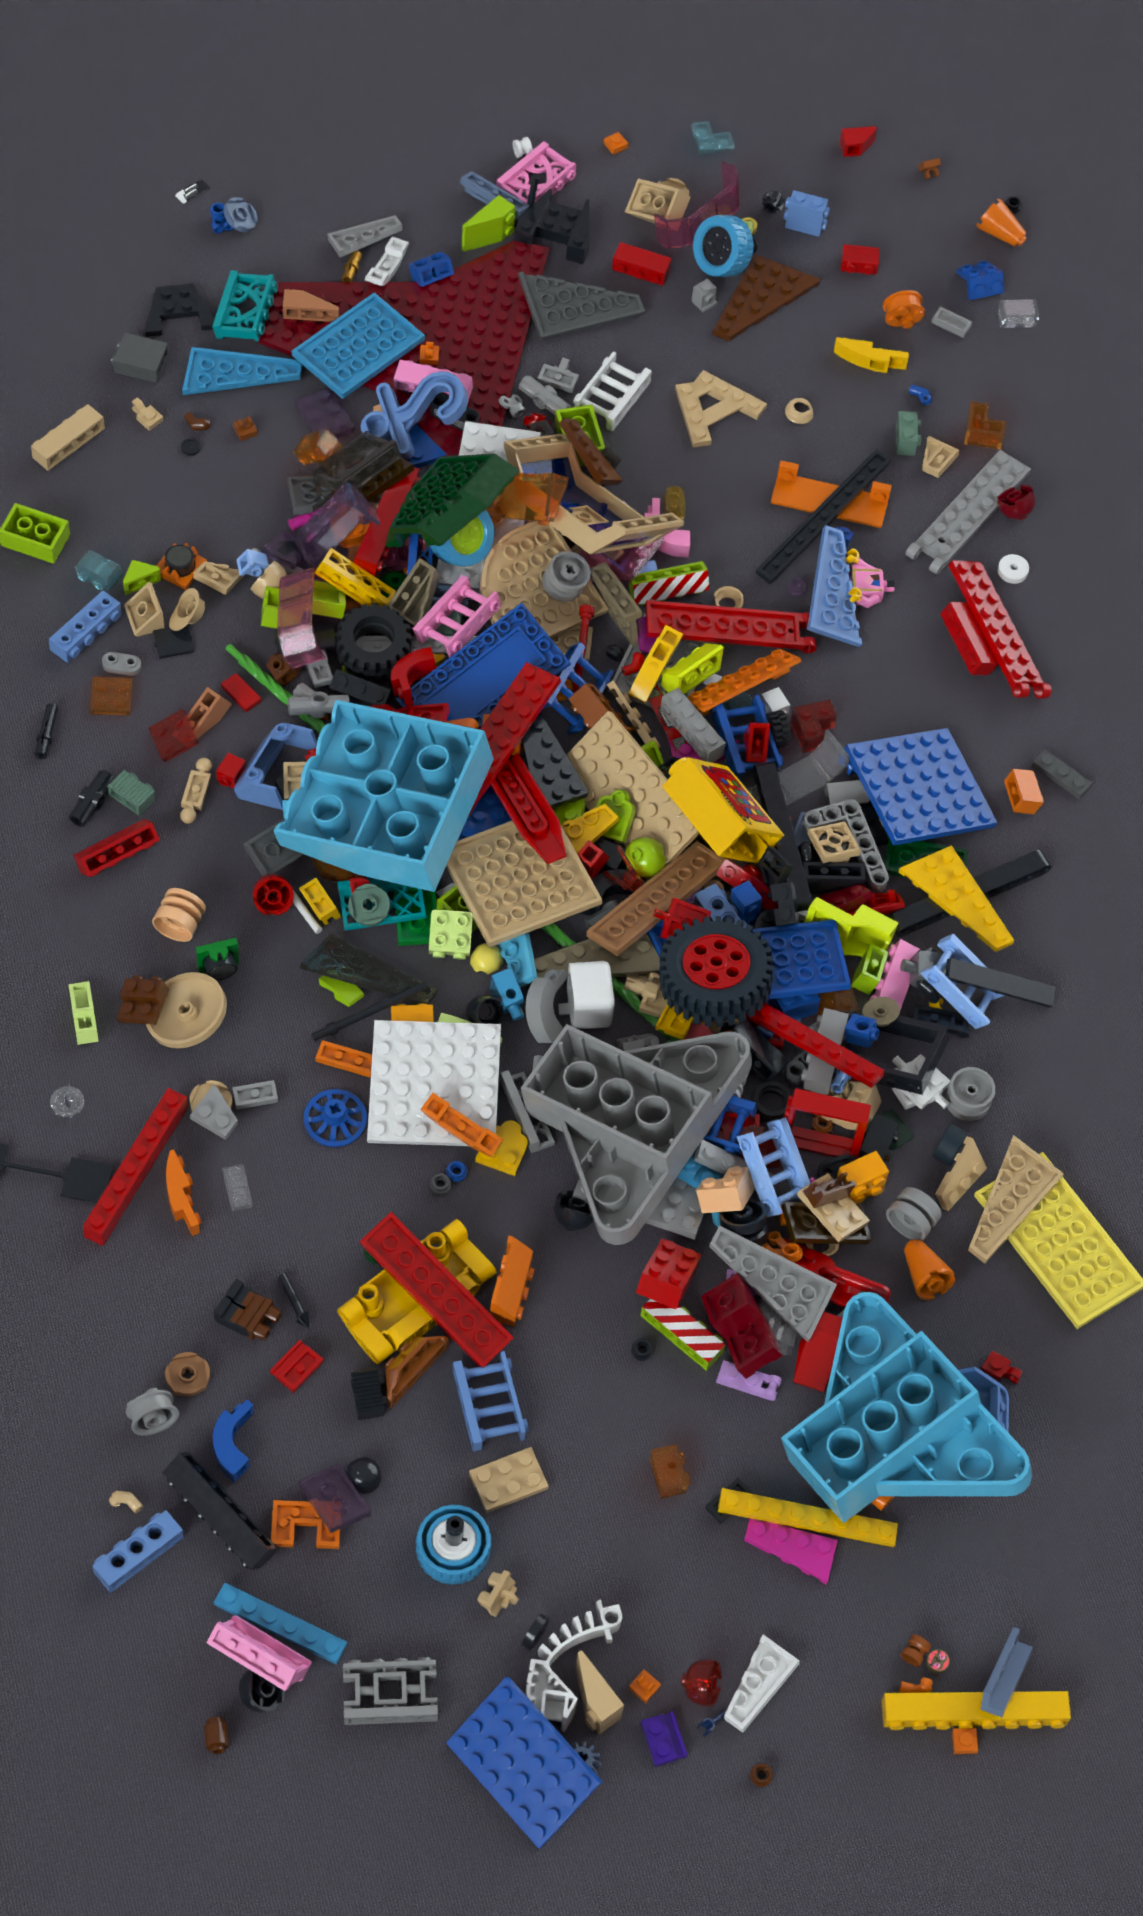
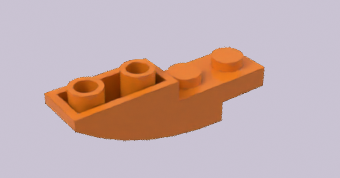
M173 1149L169 1152L166 1167L169 1203L175 1221L184 1218L191 1235L194 1236L200 1233L199 1225L202 1224L198 1212L194 1213L192 1210L194 1205L190 1194L193 1181L190 1174H185L183 1170L185 1165L181 1155L177 1156Z

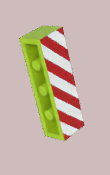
M703 561L628 576L630 596L637 605H645L646 600L664 601L668 598H679L693 593L700 594L703 591L709 590L708 569Z
M649 1299L642 1307L641 1317L706 1371L724 1353L725 1344L723 1339L707 1330V1326L702 1321L695 1320L685 1307L678 1305L677 1309H673L652 1299Z

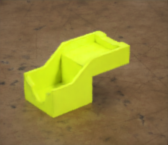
M818 897L811 903L804 923L835 920L843 954L860 957L864 956L870 943L887 951L898 926V922L864 904L852 916Z

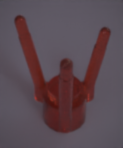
M617 845V849L625 865L628 867V870L622 876L623 881L607 871H603V874L618 883L623 889L629 888L630 891H636L642 886L643 880L631 865L621 846Z

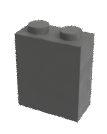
M124 333L122 340L119 339L117 343L116 354L113 353L111 358L114 373L157 383L168 357V343Z

